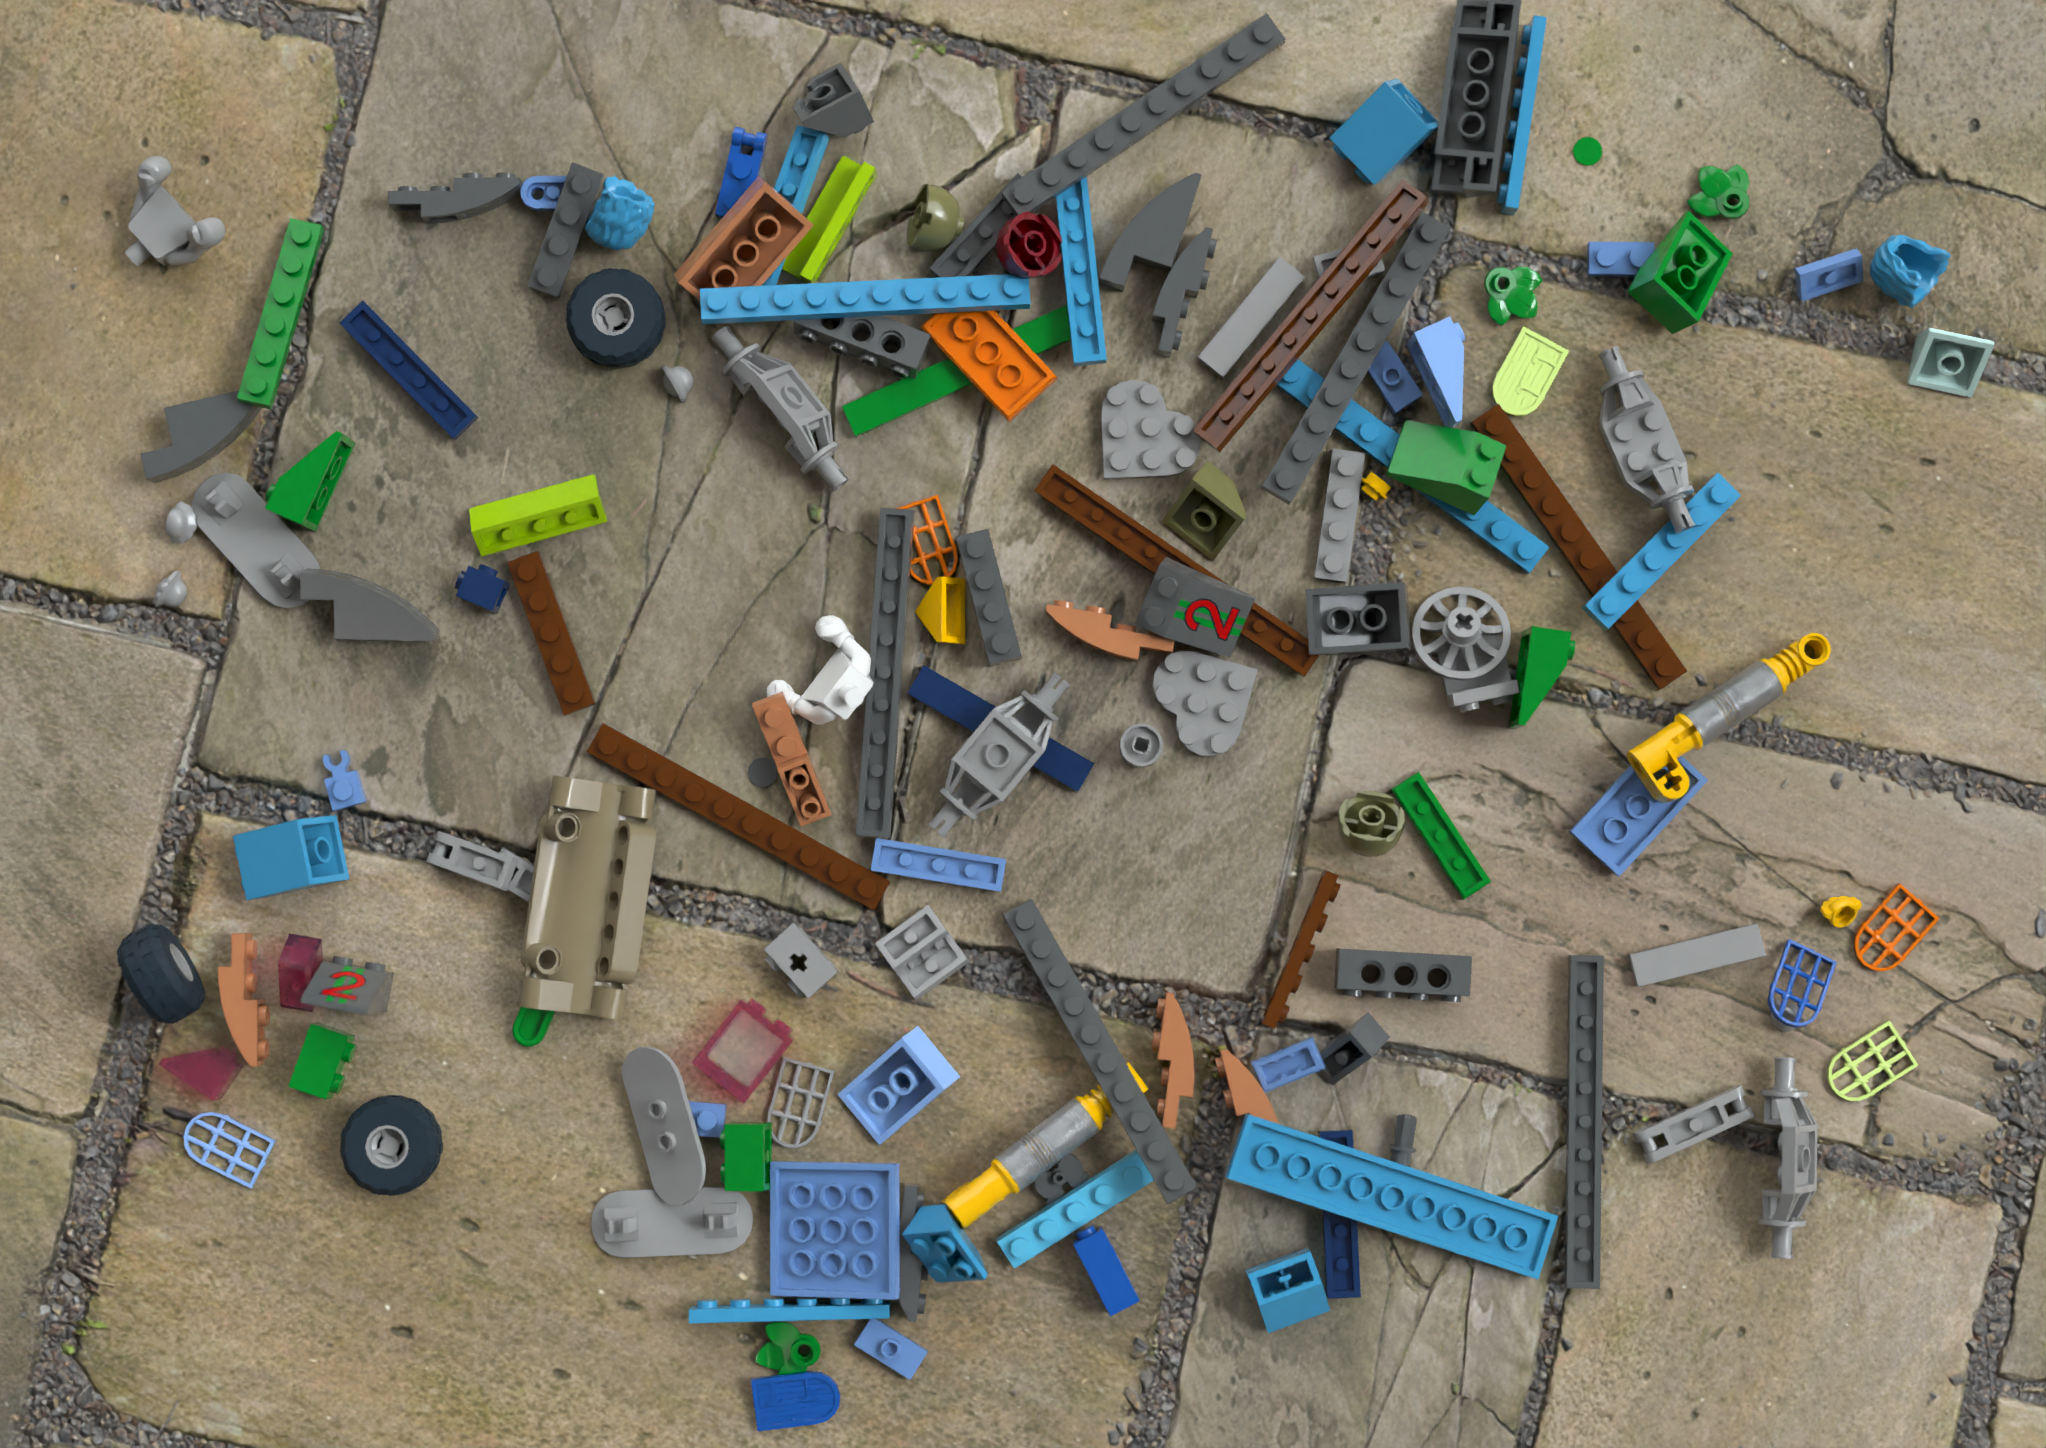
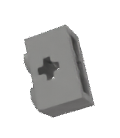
M793 922L764 949L768 953V956L765 958L767 963L777 973L783 970L791 979L787 984L798 997L805 994L807 998H811L839 972L837 967L796 922ZM794 954L798 957L803 955L807 957V960L804 962L807 967L805 971L801 968L796 970L792 968L795 962L792 958Z

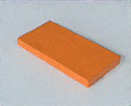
M995 310L935 313L921 326V330L931 334L930 339L1008 422L1015 418L1057 380V376Z

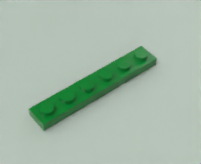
M290 218L237 396L239 403L272 410L324 229L322 225Z

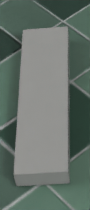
M1279 257L1197 359L1223 379L1301 284L1305 276Z
M1758 923L1628 954L1636 987L1766 956Z

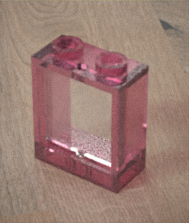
M744 998L738 1002L692 1062L743 1103L748 1101L795 1040L790 1035L793 1029L779 1018L775 1022L764 1015L767 1009L753 998L749 1002Z

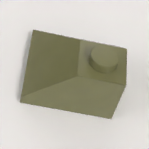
M1207 461L1187 485L1162 522L1213 561L1246 519L1247 515L1234 481Z

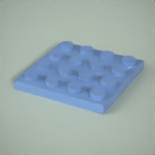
M770 1162V1296L891 1300L900 1298L899 1163Z

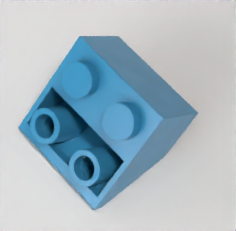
M945 1204L921 1206L902 1235L911 1246L913 1253L924 1264L929 1275L936 1283L985 1280L988 1274L980 1253Z
M1307 1247L1245 1269L1267 1333L1330 1311L1322 1281L1311 1251Z

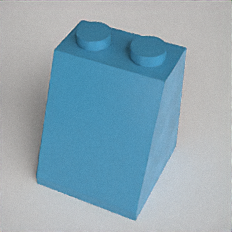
M1397 78L1385 81L1338 128L1330 139L1335 143L1332 146L1334 151L1342 159L1347 160L1349 158L1357 167L1355 169L1356 174L1365 183L1369 184L1372 182L1376 185L1381 183L1438 130L1439 121Z
M336 815L296 819L233 836L235 854L238 858L242 877L241 883L246 900L272 897L350 879Z

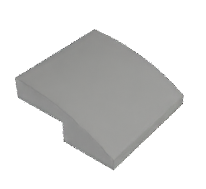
M929 905L875 943L916 1001L970 962Z

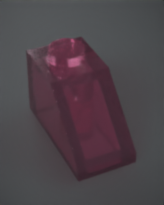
M289 934L278 960L280 1007L313 1012L315 1005L300 1003L302 994L323 961L322 939Z
M225 1047L163 1058L158 1064L212 1101L223 1098L243 1068V1065L236 1061L238 1056Z

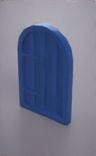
M805 1371L751 1378L753 1406L755 1408L758 1431L819 1424L834 1416L840 1404V1391L837 1383L830 1376L822 1372Z

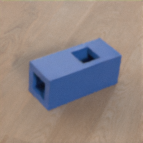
M1091 1225L1076 1233L1078 1239L1073 1241V1245L1109 1315L1112 1316L1139 1302V1297L1103 1227L1095 1229L1094 1225Z

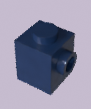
M480 564L478 569L468 566L467 571H461L457 578L455 589L458 592L456 596L498 614L510 584L505 580L497 578L498 571Z

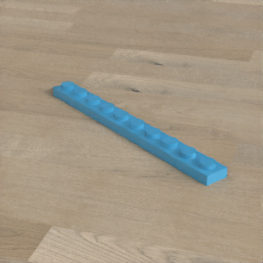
M1012 274L700 289L702 324L1030 309L1031 305L1029 279H1022Z
M1298 359L1276 386L1308 409L1325 379ZM1351 399L1334 430L1388 469L1399 434ZM1415 489L1527 574L1532 571L1549 548L1548 545L1489 501H1486L1475 515H1472Z

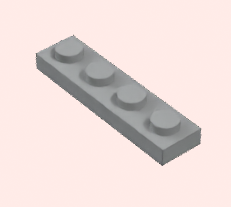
M1332 449L1314 579L1347 583L1365 453Z

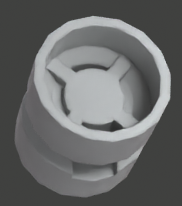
M1139 723L1129 727L1119 741L1121 758L1126 764L1134 768H1145L1152 765L1159 758L1163 749L1160 733L1148 724Z

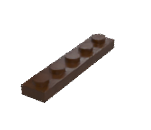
M535 551L507 562L563 714L567 716L596 705L540 552Z
M1327 870L1322 872L1260 1023L1274 1029L1277 1023L1283 1025L1290 1006L1285 1003L1290 992L1296 994L1303 977L1298 974L1303 962L1309 963L1314 952L1315 945L1311 944L1315 931L1321 933L1328 915L1323 912L1327 902H1334L1341 884L1336 883L1338 875Z

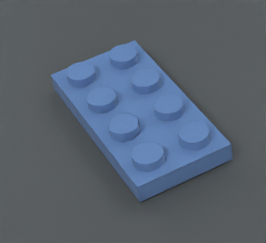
M1683 756L1677 760L1688 775L1689 788L1682 797L1669 803H1661L1655 800L1630 765L1570 829L1569 833L1617 877L1629 867L1708 781ZM1665 766L1654 773L1653 776L1657 780L1668 773L1669 770ZM1671 779L1667 780L1664 784L1667 790L1674 785Z

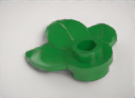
M1738 164L1732 166L1727 173L1715 166L1700 168L1699 184L1702 191L1687 200L1689 207L1694 212L1707 218L1721 215L1727 219H1738L1744 216L1750 205L1749 196L1746 193L1750 184L1747 172ZM1731 198H1735L1739 201V203L1735 206H1731L1727 203V201Z
M1519 266L1512 270L1506 267L1491 269L1484 280V287L1489 295L1487 310L1490 317L1500 326L1508 321L1511 314L1521 318L1535 317L1537 315L1538 303L1532 291L1542 283L1540 275L1529 267ZM1500 277L1505 280V287L1503 289L1498 287V279Z
M776 1321L765 1326L770 1341L761 1347L755 1358L756 1362L760 1365L779 1370V1375L805 1372L808 1366L817 1362L820 1357L821 1346L813 1335L801 1334L795 1325L791 1323ZM800 1345H807L811 1351L803 1354L799 1351L798 1347Z

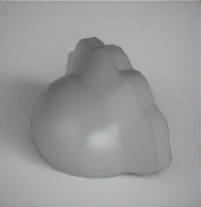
M664 365L661 369L664 372L663 384L666 391L672 396L679 397L681 403L685 402L687 393L693 387L691 373L685 367L675 366L670 368Z
M179 502L167 517L166 533L172 543H185L193 537V532L197 529V515L193 511L192 506L184 502Z
M174 571L172 575L159 582L155 598L152 602L156 607L162 605L175 607L185 600L187 587L182 581L181 572Z
M1773 998L1775 1008L1779 1010L1781 1002ZM1787 1001L1782 1016L1788 1021L1794 1022L1799 1008L1792 1002ZM1771 1012V1022L1777 1029L1783 1032H1790L1796 1029L1779 1022ZM1801 1016L1800 1022H1806Z

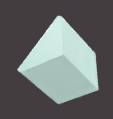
M1928 328L1916 336L1907 380L1908 384L1972 398L1994 347V341Z

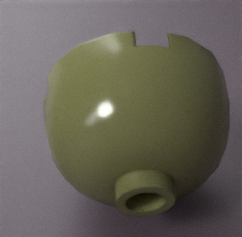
M923 184L913 203V207H916L914 220L909 217L906 234L907 244L919 250H939L947 246L952 241L954 235L959 236L961 234L964 218L959 216L960 207L958 202L948 190L936 185Z
M1378 791L1358 792L1355 798L1349 801L1348 798L1345 799L1339 809L1338 827L1341 839L1347 848L1365 857H1377L1386 854L1398 844L1404 830V810L1402 807L1399 809L1394 804V799L1391 796Z

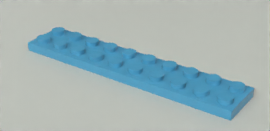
M1247 1113L1245 1114L1225 1176L1228 1179L1535 1279H1539L1558 1216Z

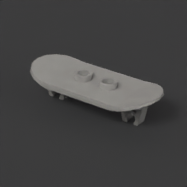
M221 473L205 480L196 490L192 501V509L197 515L196 522L200 529L257 592L273 605L290 608L301 606L311 600L301 599L300 573L307 568L320 569L313 553L278 515L265 509L267 505L265 500L239 475Z
M650 1046L638 1047L629 1052L625 1058L622 1067V1077L654 1190L663 1201L671 1205H685L693 1201L701 1191L705 1181L706 1164L682 1076L672 1059L661 1050Z
M702 1187L695 1199L685 1205H671L663 1201L654 1189L622 1190L609 1193L598 1202L592 1214L591 1228L593 1237L601 1249L610 1255L622 1258L722 1254L737 1249L746 1241L752 1230L753 1214L750 1204L742 1194L737 1191H725V1187Z

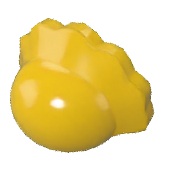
M1831 897L1828 901L1823 902L1820 911L1831 925L1841 928L1848 926L1854 921L1858 910L1862 907V903L1855 897Z

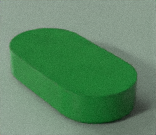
M521 1007L512 1028L514 1039L522 1046L531 1047L538 1045L544 1040L556 1011Z

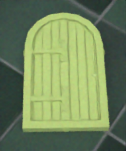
M1523 326L1500 370L1496 373L1492 386V395L1496 405L1499 403L1504 412L1512 416H1525L1535 411L1545 399V395L1569 351Z

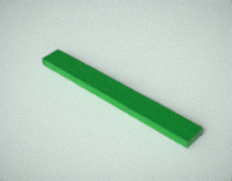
M1067 305L1016 327L1013 331L1036 355L1071 340ZM946 359L919 371L916 379L908 376L907 379H901L842 406L855 437H859L973 384L949 359Z

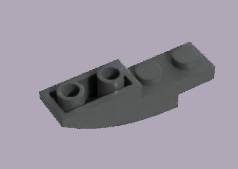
M464 173L463 178H454V191H450V187L432 186L430 191H418V188L413 186H400L398 191H388V205L394 211H421V218L427 224L464 220L494 210L511 201L520 194L523 182L519 177H515L513 173H496V177L483 178V175L480 173Z
M1206 227L1191 241L1176 260L1164 281L1152 317V321L1164 324L1157 353L1158 356L1170 358L1172 349L1179 350L1183 331L1177 330L1179 318L1186 319L1190 302L1189 299H1184V295L1197 298L1199 289L1206 290L1210 271L1204 270L1206 258L1213 259L1217 243L1216 239L1211 238L1212 228Z
M906 1183L902 1215H900V1298L898 1300L908 1320L916 1322L917 1313L924 1314L926 1294L920 1293L921 1280L928 1281L929 1273L918 1256L913 1253L911 1246L902 1234L916 1215V1212L923 1206L924 1193L918 1192L919 1184Z

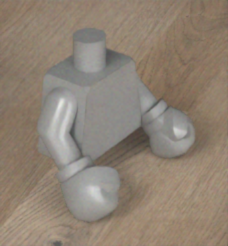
M150 156L138 167L139 190L130 214L131 221L128 224V228L138 240L125 251V254L136 266L141 265L151 255L164 266L194 263L203 252L219 244L226 233L225 225L219 218L211 217L195 222L176 199L161 186L162 182L172 172L171 163L162 156Z

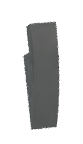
M1191 174L1166 188L1130 221L1107 257L1099 277V285L1123 292L1133 262L1167 273L1170 272L1195 199L1201 174Z
M239 390L164 408L172 446L141 453L146 479L153 483H158L180 476L201 466L232 444L253 422L262 408L239 403L237 399Z
M307 568L300 573L301 599L334 600V639L434 641L439 637V628L421 611L396 593L374 582L332 570Z

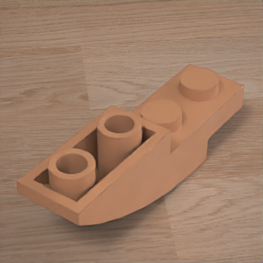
M1054 600V605L1047 604L1046 615L1060 628L1085 645L1103 653L1137 662L1140 649L1166 654L1173 652L1175 640L1162 637L1149 631V634L1137 633L1136 627L1131 625L1117 624L1116 629L1110 628L1112 615L1105 614V608L1087 605L1086 611L1073 609L1074 603Z
M783 691L753 702L752 707L800 826L830 816L831 812Z
M231 933V966L218 967L221 1004L228 1028L240 1053L250 1067L264 1065V1059H268L270 1051L269 1040L265 1039V1026H268L270 1021L269 1006H265V999H252V993H255L257 989L256 973H252V960H255L257 957V941L252 940L253 933Z
M1165 992L1164 999L1158 998L1156 1018H1161L1160 1032L1154 1031L1151 1051H1157V1059L1169 1060V1066H1162L1160 1085L1166 1086L1164 1099H1158L1156 1116L1158 1119H1161L1162 1127L1175 1129L1180 1096L1193 1097L1194 1058L1192 1043L1182 1010L1174 994Z
M1219 1049L1220 1057L1215 1058V1064L1219 1078H1226L1228 1090H1224L1223 1095L1227 1110L1233 1109L1236 1116L1248 1113L1279 1124L1270 1101L1251 1072L1227 1049Z

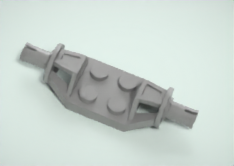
M729 326L717 331L711 339L715 341L729 359L722 370L723 374L731 377L743 396L756 391L758 398L772 410L780 426L792 436L784 447L802 466L800 468L801 472L806 474L812 470H817L833 492L849 481V477L844 474L832 459L833 453L838 449L839 445L836 441L833 442L831 414L791 363L760 353L761 347L758 343L744 348ZM815 432L819 443V451L812 436Z
M1618 346L1612 347V351L1606 349L1599 354V358H1601L1610 380L1600 388L1603 396L1599 429L1625 488L1648 502L1651 509L1665 507L1675 534L1681 533L1682 530L1691 529L1695 526V523L1683 499L1691 494L1694 489L1692 485H1689L1687 461L1663 405L1643 380V371L1628 372ZM1618 391L1622 407L1616 410L1614 392ZM1654 479L1663 495L1659 496L1647 481Z
M1056 672L1053 673L1037 694L1033 693L1031 695L1023 689L1021 696L995 707L952 758L945 788L942 787L940 789V792L946 797L947 803L934 819L928 823L935 830L945 820V823L937 831L941 836L945 838L948 831L962 815H968L976 820L978 817L977 813L1003 802L1046 751L1053 721L1057 722L1059 720L1052 713L1054 709L1051 707L1065 690L1071 686L1067 681L1063 680L1056 689H1053L1062 678ZM1028 701H1030V703L1027 706H1025L1017 715H1015L1014 717L1012 716ZM964 775L965 777H964V779L962 780V782L960 783V785H959V787L957 788L956 792H955L954 794H952L953 791H954V789L956 788L957 784L959 783L960 779H961L962 776Z
M1774 1057L1775 1087L1762 1089L1761 1095H1765L1764 1124L1783 1126V1132H1780L1778 1138V1147L1780 1152H1782V1165L1778 1169V1183L1782 1185V1189L1762 1190L1763 1217L1759 1218V1223L1769 1225L1772 1228L1771 1257L1792 1259L1793 1229L1799 1226H1806V1220L1799 1218L1817 1191L1818 1124L1802 1098L1808 1097V1091H1800L1795 1087L1796 1058Z

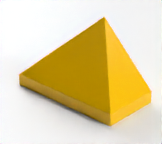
M937 577L915 610L919 619L938 643L965 644V579Z

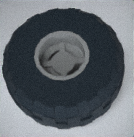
M622 268L602 269L585 277L572 291L573 293L570 300H568L566 308L567 329L576 348L593 363L610 367L611 369L632 367L651 356L660 344L666 323L664 306L655 288L642 276Z
M149 924L122 939L117 950L119 966L130 990L151 1018L155 1019L158 1023L173 1024L200 1009L205 998L201 978L187 951L167 927Z
M399 1095L381 1096L361 1105L349 1117L341 1134L340 1156L342 1157L346 1172L361 1188L378 1195H401L421 1186L436 1170L440 1162L441 1153L443 1152L442 1131L434 1114L423 1106L421 1102Z

